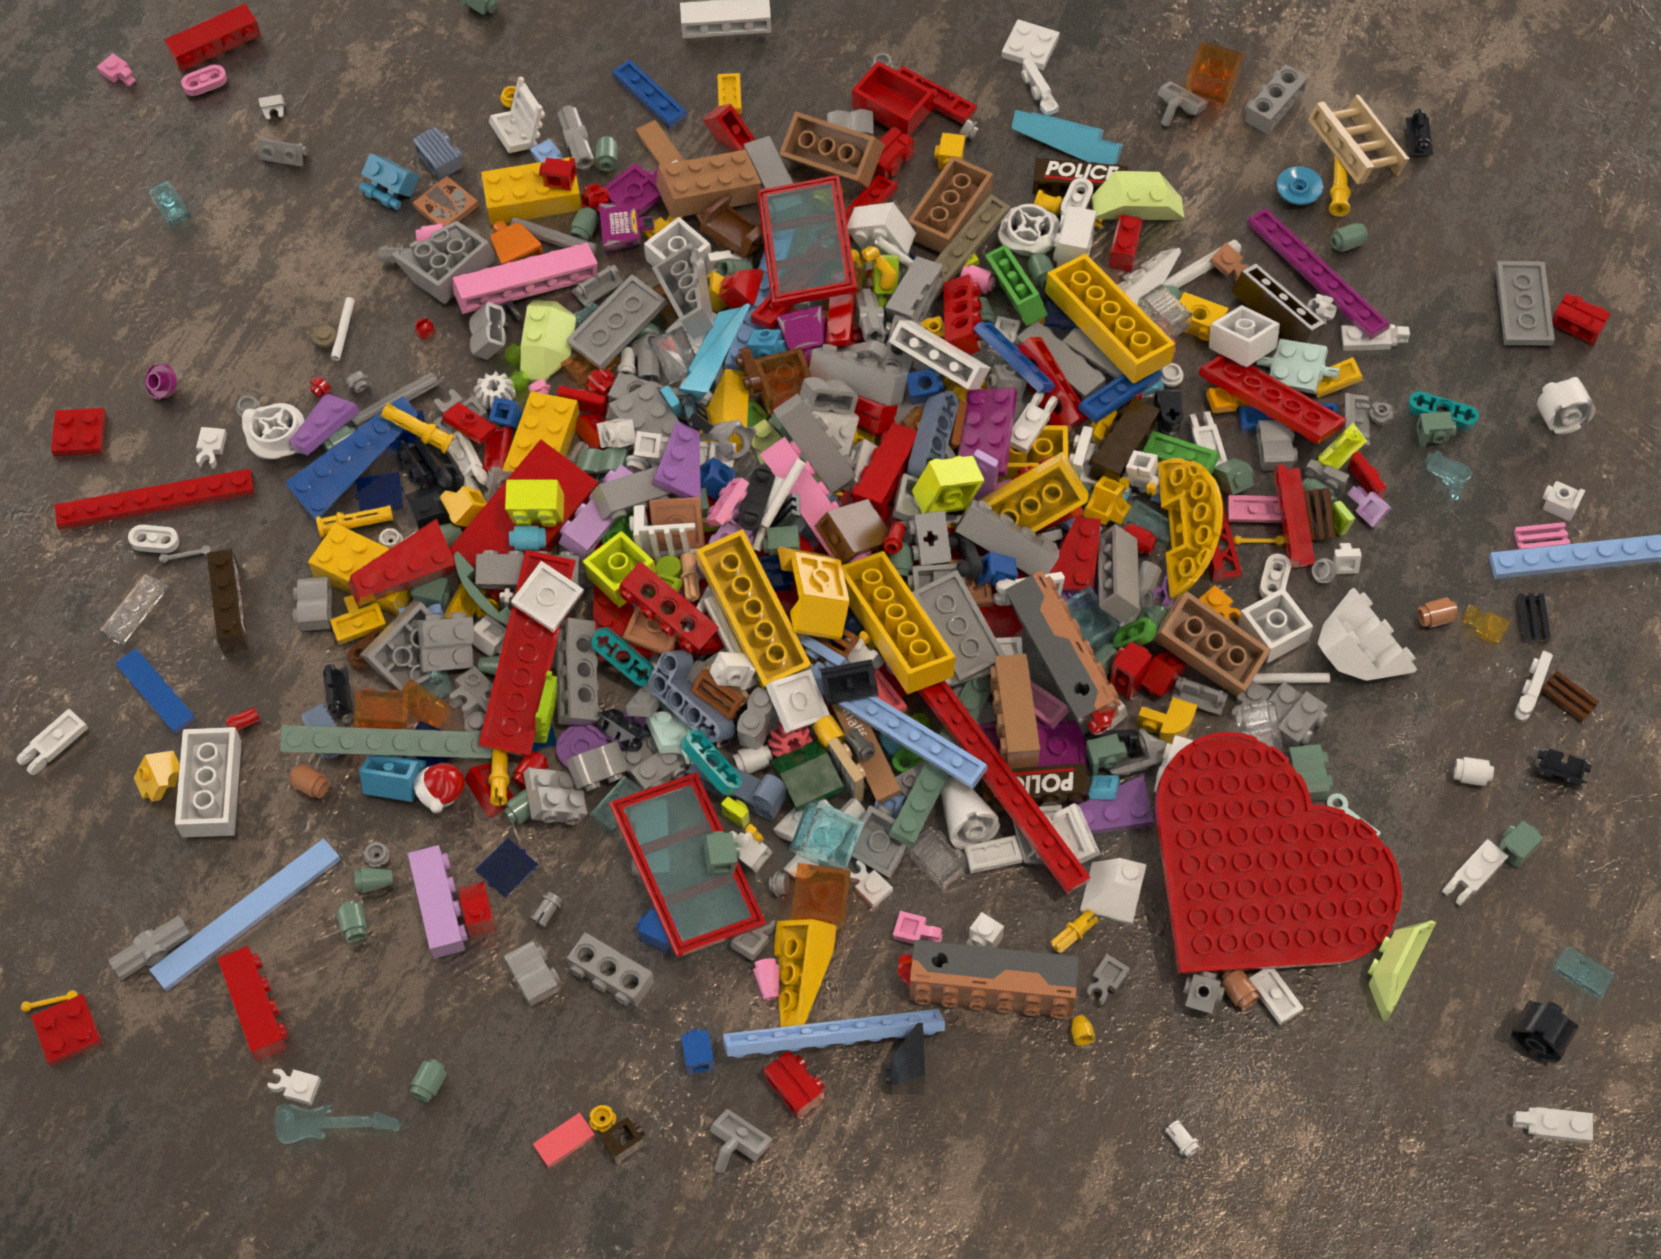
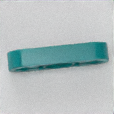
M1421 391L1411 394L1407 405L1408 411L1420 417L1421 413H1435L1438 407H1445L1450 411L1452 421L1456 422V428L1465 431L1475 428L1479 419L1478 411L1472 406ZM1418 401L1422 402L1421 407L1417 406ZM1430 404L1433 405L1432 410H1429ZM1465 415L1469 416V421L1464 420Z
M606 627L597 629L591 640L594 650L635 684L640 686L648 684L654 670L653 664L611 629ZM605 635L608 636V644L614 647L615 643L618 644L612 654L609 653L611 647L607 643L602 645L598 643L600 639L598 636L602 638ZM621 650L627 651L631 659L626 663L619 662L616 658L617 652ZM635 659L638 661L636 663L637 668H639L640 670H644L646 668L648 670V677L643 675L640 678L638 676L639 670L634 666L632 667V670L628 669L633 665Z
M695 729L689 730L680 743L683 751L721 793L733 795L742 784V778L702 732ZM706 758L712 759L717 767L708 764Z

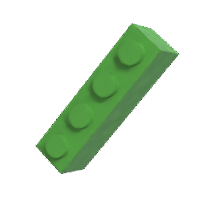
M1006 244L985 255L994 277L1026 326L1048 315L1039 293Z

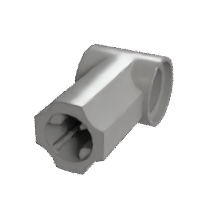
M653 331L632 343L633 353L638 358L639 379L649 382L660 380L659 351L664 346L662 337Z

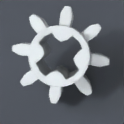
M1317 294L1316 298L1309 300L1307 307L1326 323L1334 318L1337 308L1332 304L1333 298Z

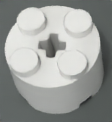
M1577 377L1558 383L1551 382L1546 384L1542 388L1543 393L1537 401V407L1548 428L1554 430L1556 434H1568L1580 429V423L1585 420L1589 422L1596 411L1584 385Z

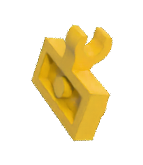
M353 595L344 597L349 613L330 619L339 645L366 636L375 629H385L387 627L378 602L358 609Z

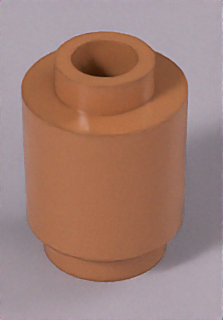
M1448 597L1424 603L1422 607L1417 608L1418 619L1422 627L1428 626L1432 628L1454 622L1455 616L1458 614L1455 602L1450 601Z
M305 763L295 766L289 775L290 785L312 798L323 797L330 785V780L326 779L325 774Z
M1243 970L1227 971L1221 977L1223 981L1220 986L1225 988V993L1236 1007L1240 1006L1242 1010H1246L1259 1000L1258 989Z

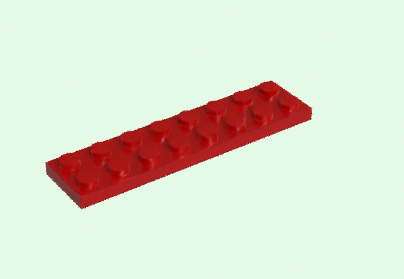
M526 550L515 595L541 561L572 581L576 560ZM512 605L479 747L520 756L531 755L536 736L535 717L536 713H538L546 681V673L551 671L562 622L553 633Z

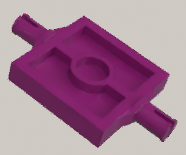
M635 163L605 186L609 193L611 204L636 205L639 210V216L662 199L656 186L658 167L649 172L643 170Z

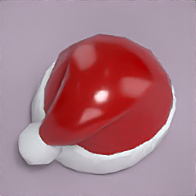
M438 763L423 769L416 776L414 790L419 800L429 807L433 813L437 814L459 798L465 784L464 776L456 766L449 763Z

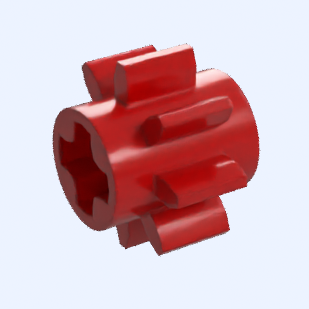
M599 183L585 186V193H582L580 197L584 208L588 207L596 212H600L599 204L608 203L610 199L607 189L603 186L599 187Z
M602 369L594 370L587 378L588 391L608 398L616 376L609 369L605 371Z

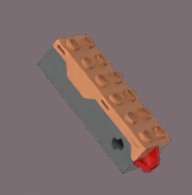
M1040 570L1005 589L1013 611L1082 734L1084 735L1090 731L1092 734L1098 735L1107 731L1111 727L1112 720L1120 715L1118 706L1121 705L1118 699L1119 696L1112 683L1107 685L1109 682L1099 661L1095 663L1096 659L1087 640L1084 641L1075 618L1072 619L1069 608L1063 597L1060 598L1051 576L1045 577L1043 571Z
M914 940L912 955L902 954L899 957L898 976L910 988L909 1000H914L917 1004L928 1005L933 1002L942 1003L943 1006L949 1008L961 1005L969 1006L970 1009L978 1011L989 1008L996 1009L1000 1013L1018 1011L1028 1016L1046 1014L1051 1015L1055 1019H1066L1073 1016L1079 957Z

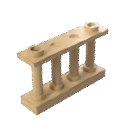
M1355 95L1348 109L1334 112L1329 109L1325 102H1319L1308 118V121L1357 184L1365 183L1373 169L1389 166L1392 172L1399 176L1409 160L1360 95ZM1351 118L1356 126L1344 128L1339 120ZM1364 134L1369 142L1357 144L1351 136ZM1376 150L1382 158L1369 160L1364 152Z

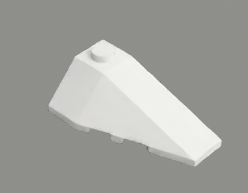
M1180 248L1161 251L1141 264V269L1124 275L1122 277L1124 281L1117 284L1143 312L1149 309L1181 253Z

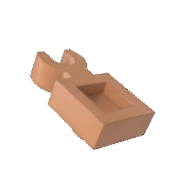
M1227 242L1209 260L1226 277L1232 273L1235 281H1237L1242 270L1250 267L1240 263L1244 257Z

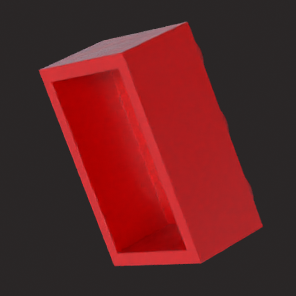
M879 61L873 65L851 90L853 109L873 111V120L889 129L895 127L908 136L916 130L934 109L933 90Z

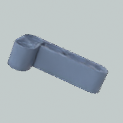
M945 391L927 398L908 462L910 476L919 479L929 461L944 459L959 405L958 398L954 392Z
M685 650L663 653L648 681L652 694L690 728L702 732L711 743L732 738L735 733L734 722L690 691L693 685L686 678L693 666L692 655Z
M706 758L708 764L717 767L712 759ZM695 763L691 764L686 771L685 776L697 772L704 789L724 799L728 796L734 801L740 800L747 806L748 811L767 820L775 818L787 798L786 786L783 781L770 774H766L763 780H760L733 767L741 776L742 784L733 795H725L712 784Z

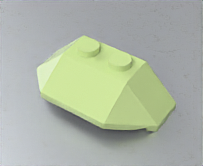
M1114 171L1091 197L1092 210L1096 211V219H1119V216L1122 214L1138 217L1143 220L1184 219L1182 197L1160 172Z
M533 300L527 306L521 341V381H547L550 378L549 376L557 372L571 359L572 347L568 345L566 339L575 331L577 318L557 301Z
M1430 920L1394 931L1391 939L1385 937L1379 949L1383 955L1380 961L1374 959L1368 971V974L1372 975L1369 987L1382 1020L1388 1022L1436 922Z

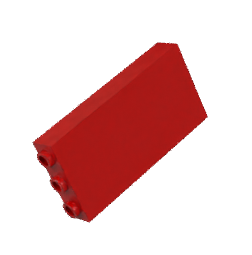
M542 439L538 441L507 479L558 480L564 493L563 524H556L554 527L531 524V526L539 525V528H545L546 548H540V551L549 553L561 539L562 534L560 530L568 520L572 522L576 518L574 514L582 503L588 504L590 494L599 485L598 481ZM506 481L449 548L453 559L454 554L459 552L475 571L477 554H483V551L486 550L498 551V554H508L509 551H515V547L510 546L509 531H514V526L517 525L513 524L505 509ZM488 589L486 593L496 602H499L500 593L505 592V590Z

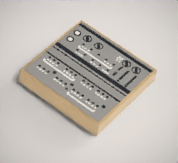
M835 737L828 741V755L850 797L861 802L863 801L864 789L866 788L864 782L866 777L865 771L859 763L855 765L851 759L852 753L846 743L841 744L838 738Z

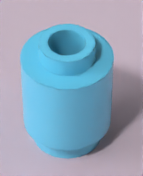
M539 525L514 526V531H509L510 546H514L515 551H540V548H546L545 528H539Z

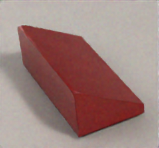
M600 414L578 415L575 431L590 448L600 450L609 448H601L597 423L605 422Z
M492 763L471 767L465 777V782L488 818L495 817L506 809L505 804H501V798L500 806L490 803L491 786L489 776L492 772ZM508 787L507 801L514 797Z

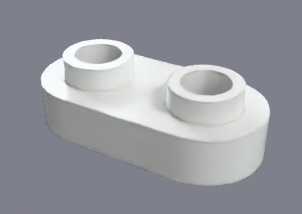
M1077 178L1071 182L1061 204V215H1066L1068 206L1087 208L1093 194V185L1088 179ZM1078 191H1083L1084 194H1079V193H1077V192H1078Z
M138 525L132 528L128 534L131 546L137 551L171 553L177 549L180 542L176 531L170 527Z
M1273 554L1268 557L1259 587L1260 595L1263 598L1275 593L1268 591V589H1274L1275 591L1282 588L1286 589L1291 569V562L1288 557L1283 554ZM1273 568H1279L1281 571H1275Z

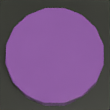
M584 724L583 726L574 725L561 733L557 740L556 753L560 764L570 771L566 760L607 744L605 735L597 727L590 724Z

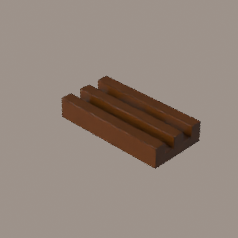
M1330 488L1304 491L1311 540L1336 537ZM1320 494H1324L1327 524L1329 533L1326 534L1324 530ZM1313 495L1315 501L1319 535H1316L1314 514L1311 496Z
M1556 671L1540 690V692L1581 722L1586 719L1599 703L1597 699L1559 671ZM1552 686V687L1555 688L1557 691H1559L1561 694H1563V695H1564V698H1563L1561 695H1559L1557 692H1555L1553 689H1551L1550 687ZM1570 702H1574L1576 705L1582 708L1584 712H1582L1580 709H1578Z

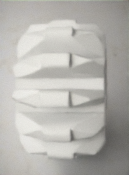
M496 371L491 376L485 373V379L478 378L477 385L474 386L475 398L485 410L492 409L495 397L512 400L516 395L513 381L508 379L505 373L499 376Z

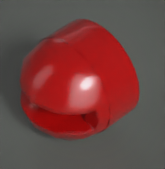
M421 318L416 321V335L421 339L432 337L435 332L432 321L428 318Z

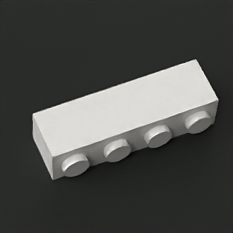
M712 0L680 3L683 38L771 33L769 0Z
M899 320L889 340L891 344L967 389H980L990 370L989 366L913 321Z

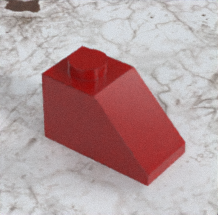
M732 104L717 106L703 119V122L714 138L734 152L744 150L745 143L756 140Z
M762 269L739 270L733 275H727L720 283L721 288L718 297L731 309L742 307L745 304H749L750 307L753 306L764 271Z
M1166 650L1153 658L1141 684L1146 686L1147 691L1151 694L1164 696L1173 689L1177 679L1184 674L1189 664L1169 650Z
M485 882L458 888L470 937L497 931Z

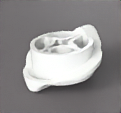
M1023 204L1011 208L1010 212L1001 221L998 239L1002 245L1006 244L1009 249L1019 255L1032 256L1036 253H1045L1054 247L1060 223L1056 215L1046 211L1044 208L1035 204ZM1017 224V230L1013 231L1011 226ZM1044 229L1046 234L1041 237V230Z
M277 403L257 409L249 408L243 412L242 428L247 444L255 455L264 459H277L301 453L293 450L289 443L304 422L303 415L297 408L289 404Z

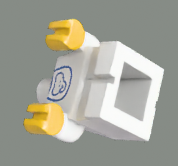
M1133 451L1126 466V472L1119 479L1120 483L1126 485L1125 490L1129 489L1130 481L1131 486L1138 487L1140 492H1147L1149 495L1150 493L1152 495L1157 493L1159 478L1156 476L1158 455Z
M861 631L858 635L859 641L847 658L850 663L872 659L875 670L879 669L885 660L877 653L878 649L870 636L865 631ZM845 638L844 641L850 643L851 639Z
M749 824L745 829V834L741 832L738 835L734 831L730 833H733L734 842L739 843V859L757 873L773 852L762 843L764 837L752 824Z

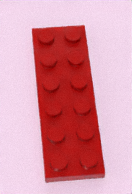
M1222 354L1200 367L1198 375L1206 379L1207 382L1222 388L1229 395L1236 396L1246 402L1248 406L1255 407L1269 418L1281 422L1288 429L1300 433L1311 442L1321 443L1342 429L1347 420L1252 365L1245 367Z

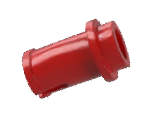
M895 522V524L892 523L890 525L888 536L883 541L886 552L896 554L902 550V540L906 532V526L903 523Z
M254 706L234 716L230 714L229 718L225 719L228 728L235 727L238 733H240V729L261 722Z

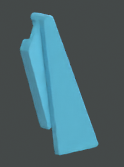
M1015 110L1012 129L1089 163L1117 164L1123 144L1103 140L1104 130L1032 112L1031 114Z
M749 304L718 312L713 320L714 328L706 333L686 372L689 376L679 387V391L686 395L690 393L698 402L708 393L750 307Z

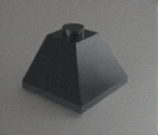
M436 483L405 494L418 530L437 519L439 526L448 523L454 524L450 520V515L440 499L445 490L457 493L452 483L449 488H442L441 484Z
M923 1023L916 1024L891 1058L890 1069H885L886 1086H891V1095L925 1094Z

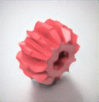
M776 722L778 727L776 730H769L772 737L767 739L772 754L778 757L813 741L812 736L809 734L810 729L808 726L785 733L780 722Z

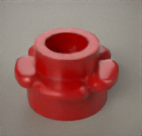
M319 376L314 380H310L311 387L309 389L318 398L332 390L330 385Z

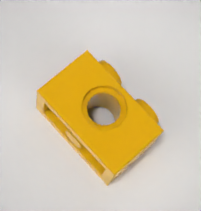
M1184 292L1173 313L1171 327L1180 332L1197 336L1204 341H1210L1211 324L1228 314L1229 308Z

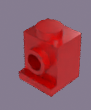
M546 157L545 163L542 162L539 169V175L543 178L544 187L571 191L577 174L575 158L570 157L569 161L559 158Z

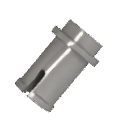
M551 892L542 896L543 901L530 918L536 924L539 921V926L543 928L546 927L556 908L559 909L561 907V898Z

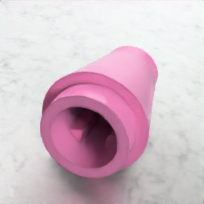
M769 958L756 961L753 972L763 995V1000L779 998V965L776 964V959Z

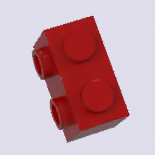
M1130 642L1126 648L1121 647L1114 657L1115 661L1112 666L1110 683H1112L1116 692L1128 700H1131L1142 687L1141 681L1151 664L1152 655L1145 647Z

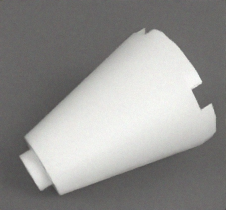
M952 776L948 777L940 795L949 838L954 847L964 849L965 846L973 845L980 841L987 842L992 839L1000 828L997 814L972 788Z

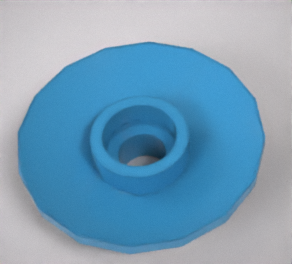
M1296 166L1284 170L1278 176L1276 186L1278 193L1283 199L1293 204L1304 205L1310 204L1320 197L1323 182L1317 172L1312 169Z

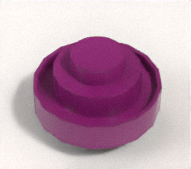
M157 363L148 368L144 382L145 388L152 398L166 399L174 393L177 380L174 370L169 365Z

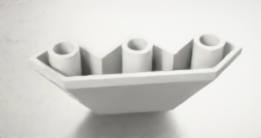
M1355 588L1351 589L1323 624L1318 640L1319 647L1339 672L1366 681L1414 673L1418 670L1412 662L1416 659L1407 647L1402 649L1391 635L1394 632L1393 628L1386 619L1382 622L1370 608L1373 603L1365 592L1359 594Z

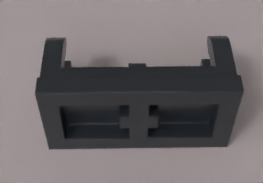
M872 659L820 669L827 705L879 696Z

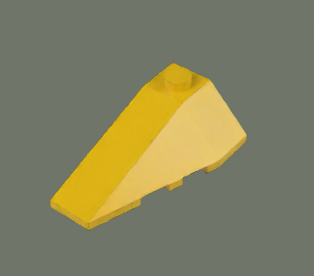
M725 369L707 407L712 424L740 420L742 425L747 427L749 390H745L742 376H745L743 371ZM733 433L729 437V442L736 443L735 452H739L742 447V441L739 435ZM708 439L701 442L711 443V440ZM744 455L734 459V463L741 464Z
M814 919L777 921L774 956L779 958V980L781 981L782 992L779 995L778 1001L781 1027L805 1024L833 954L837 925Z

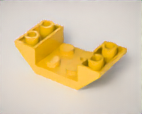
M779 547L778 554L781 570L794 572L799 596L798 602L790 611L794 633L836 640L841 639L849 606V597L841 560L824 554Z

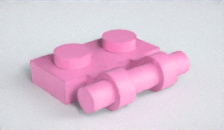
M742 477L732 479L725 488L721 489L718 494L720 496L714 506L709 508L707 511L708 516L703 523L709 528L727 524L734 514L732 510L735 505L745 498L747 494L746 488L749 483Z

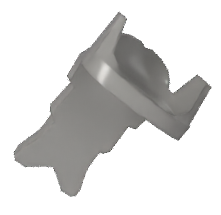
M740 420L723 421L720 424H713V428L708 434L703 432L700 435V442L708 439L719 440L724 457L726 459H736L743 456L749 450L752 439L757 431L754 427H744ZM733 433L739 435L742 441V447L739 452H734L733 443L729 442V437Z
M1143 728L1137 730L1138 742L1143 755L1124 761L1106 770L1115 775H1129L1157 765L1163 761V755L1158 752L1166 748L1165 741L1157 739V736L1148 734Z

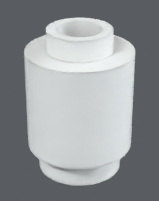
M762 745L758 750L748 747L737 751V754L732 755L735 768L750 774L769 767L772 755L769 747Z
M1468 757L1456 759L1453 778L1460 780V783L1486 786L1487 781L1492 782L1494 766H1490L1489 760Z

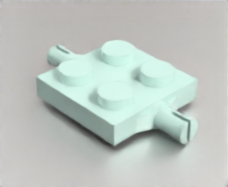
M1284 339L1279 340L1277 351L1272 358L1263 356L1257 360L1258 366L1270 367V376L1296 391L1316 394L1318 385L1324 376L1338 379L1340 373L1339 368L1326 367L1327 346Z
M662 703L660 705L661 712L654 713L652 717H646L647 726L660 754H682L687 764H693L694 762L683 751L680 744L682 738L692 728Z

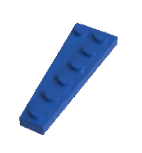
M404 396L391 404L399 410L418 418V413ZM382 411L285 482L286 486L315 522L316 517L320 516L322 518L338 501L339 497L405 431V429L393 422L380 417Z

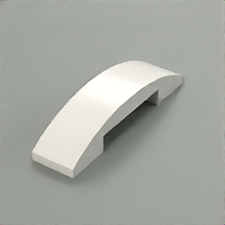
M637 431L634 457L660 462L669 438L662 437V434ZM711 440V443L700 442V465L715 457L733 469L734 459H726L724 457L719 441ZM733 443L734 452H735L736 443Z

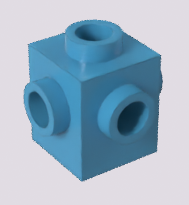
M753 330L747 343L755 364H779L783 354H786L787 343L783 340L781 330Z

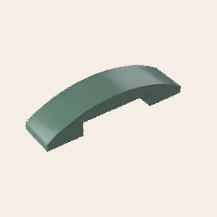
M456 552L454 559L457 572L469 595L486 614L507 627L511 610L506 606L501 612H498L472 583L476 578V571L459 552Z

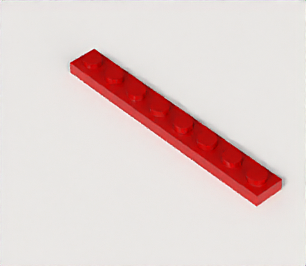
M251 468L54 504L56 526L58 530L255 494L253 474Z

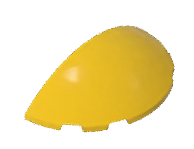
M1171 458L1158 463L1161 508L1168 510L1172 550L1166 552V563L1171 599L1179 597L1191 588L1206 570L1215 553L1223 521L1222 498L1216 480L1203 465L1193 460L1187 461L1182 458Z

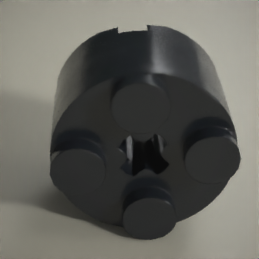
M1530 1000L1514 1024L1511 1038L1526 1053L1529 1054L1533 1050L1540 1054L1538 1059L1557 1063L1564 1056L1579 1026L1562 1013L1563 1009L1554 1002L1543 1004Z

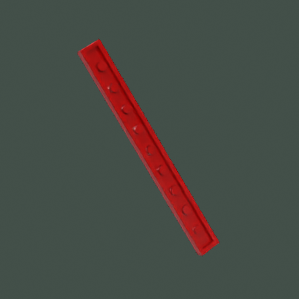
M877 175L869 187H866L845 210L847 225L854 207L886 203L898 190V182ZM834 222L804 257L841 250L837 222ZM849 234V239H850V242H851V241L853 240V238H852V236ZM832 262L792 269L779 283L780 294L810 288ZM769 294L751 314V322L772 330L778 324L776 316L787 314L795 304L774 308L771 302V295Z
M944 680L918 690L957 745L987 764L988 769L982 776V779L1065 892L1068 894L1088 883L1091 878L947 682Z

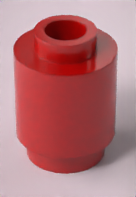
M1136 524L1124 525L1122 529L1137 539L1138 553L1150 555L1158 537L1154 536L1153 532Z
M537 751L531 752L530 756H524L513 771L514 776L511 778L513 783L522 790L526 789L523 773L528 768L547 770L549 768L546 763L547 758Z

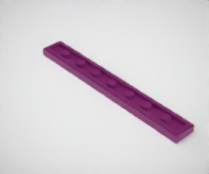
M1267 208L1248 218L1247 224L1323 296L1333 298L1332 304L1370 340L1389 329L1390 323Z

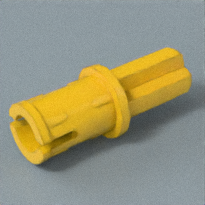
M1087 909L1074 922H1068L1066 928L1051 940L1052 949L1060 954L1076 940L1080 941L1083 938L1082 935L1099 922L1097 916L1093 919L1090 918L1094 913Z

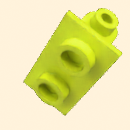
M1352 423L1318 456L1317 462L1322 467L1329 465L1338 470L1367 440Z

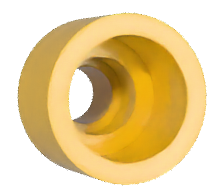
M1084 1015L1073 1018L1071 1033L1074 1044L1085 1046L1094 1042L1096 1037L1089 1020Z

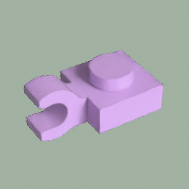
M1353 486L1347 493L1359 504L1355 511L1372 527H1377L1392 509L1375 492L1367 494L1360 486L1357 488Z

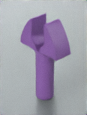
M1167 571L1161 585L1155 587L1153 591L1155 599L1163 594L1164 600L1161 606L1165 608L1175 601L1169 595Z

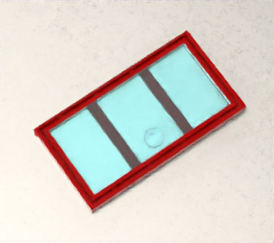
M839 175L758 190L757 196L772 306L777 308L857 293L858 289Z
M697 772L609 803L677 958L765 926L766 921L738 861L735 873L708 875L703 847L706 835L716 831L724 832Z

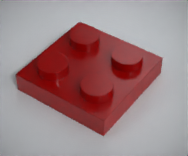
M104 408L55 410L51 445L53 456L102 454L106 416Z
M83 994L31 1016L47 1063L50 1066L103 1044L86 997Z

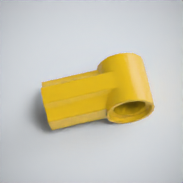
M832 715L822 717L813 725L818 741L827 753L829 740L836 737L841 744L845 741V734Z

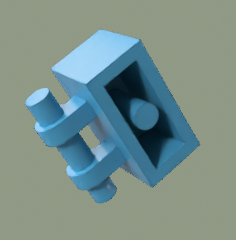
M370 153L361 174L371 179L372 182L371 184L362 182L359 185V190L364 192L365 196L381 201L382 205L387 208L392 207L398 210L401 206V201L396 199L397 195L401 194L411 197L420 176L383 156ZM381 185L388 188L387 193L380 191Z
M367 755L359 770L363 794L413 802L416 796L414 780L420 773L419 770L422 771L426 768V761L418 760L416 756H407L405 758L395 755Z

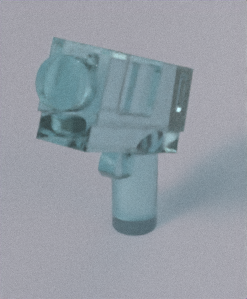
M1437 450L1434 454L1429 453L1425 460L1428 462L1426 470L1444 478L1443 482L1450 485V498L1452 500L1460 499V487L1464 489L1467 479L1473 475L1470 472L1471 468L1457 460L1454 462L1442 456L1443 453Z

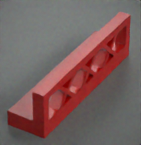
M1285 464L1277 465L1274 471V480L1286 553L1291 562V569L1313 566L1315 558L1300 468L1286 469Z
M1223 499V521L1219 539L1226 542L1228 548L1225 552H1222L1217 544L1215 553L1208 565L1212 582L1242 577ZM1223 560L1231 563L1234 571L1224 572Z

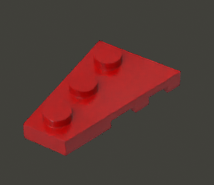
M1076 516L1059 551V558L1049 574L1062 572L1065 577L1062 591L1093 594L1101 519Z

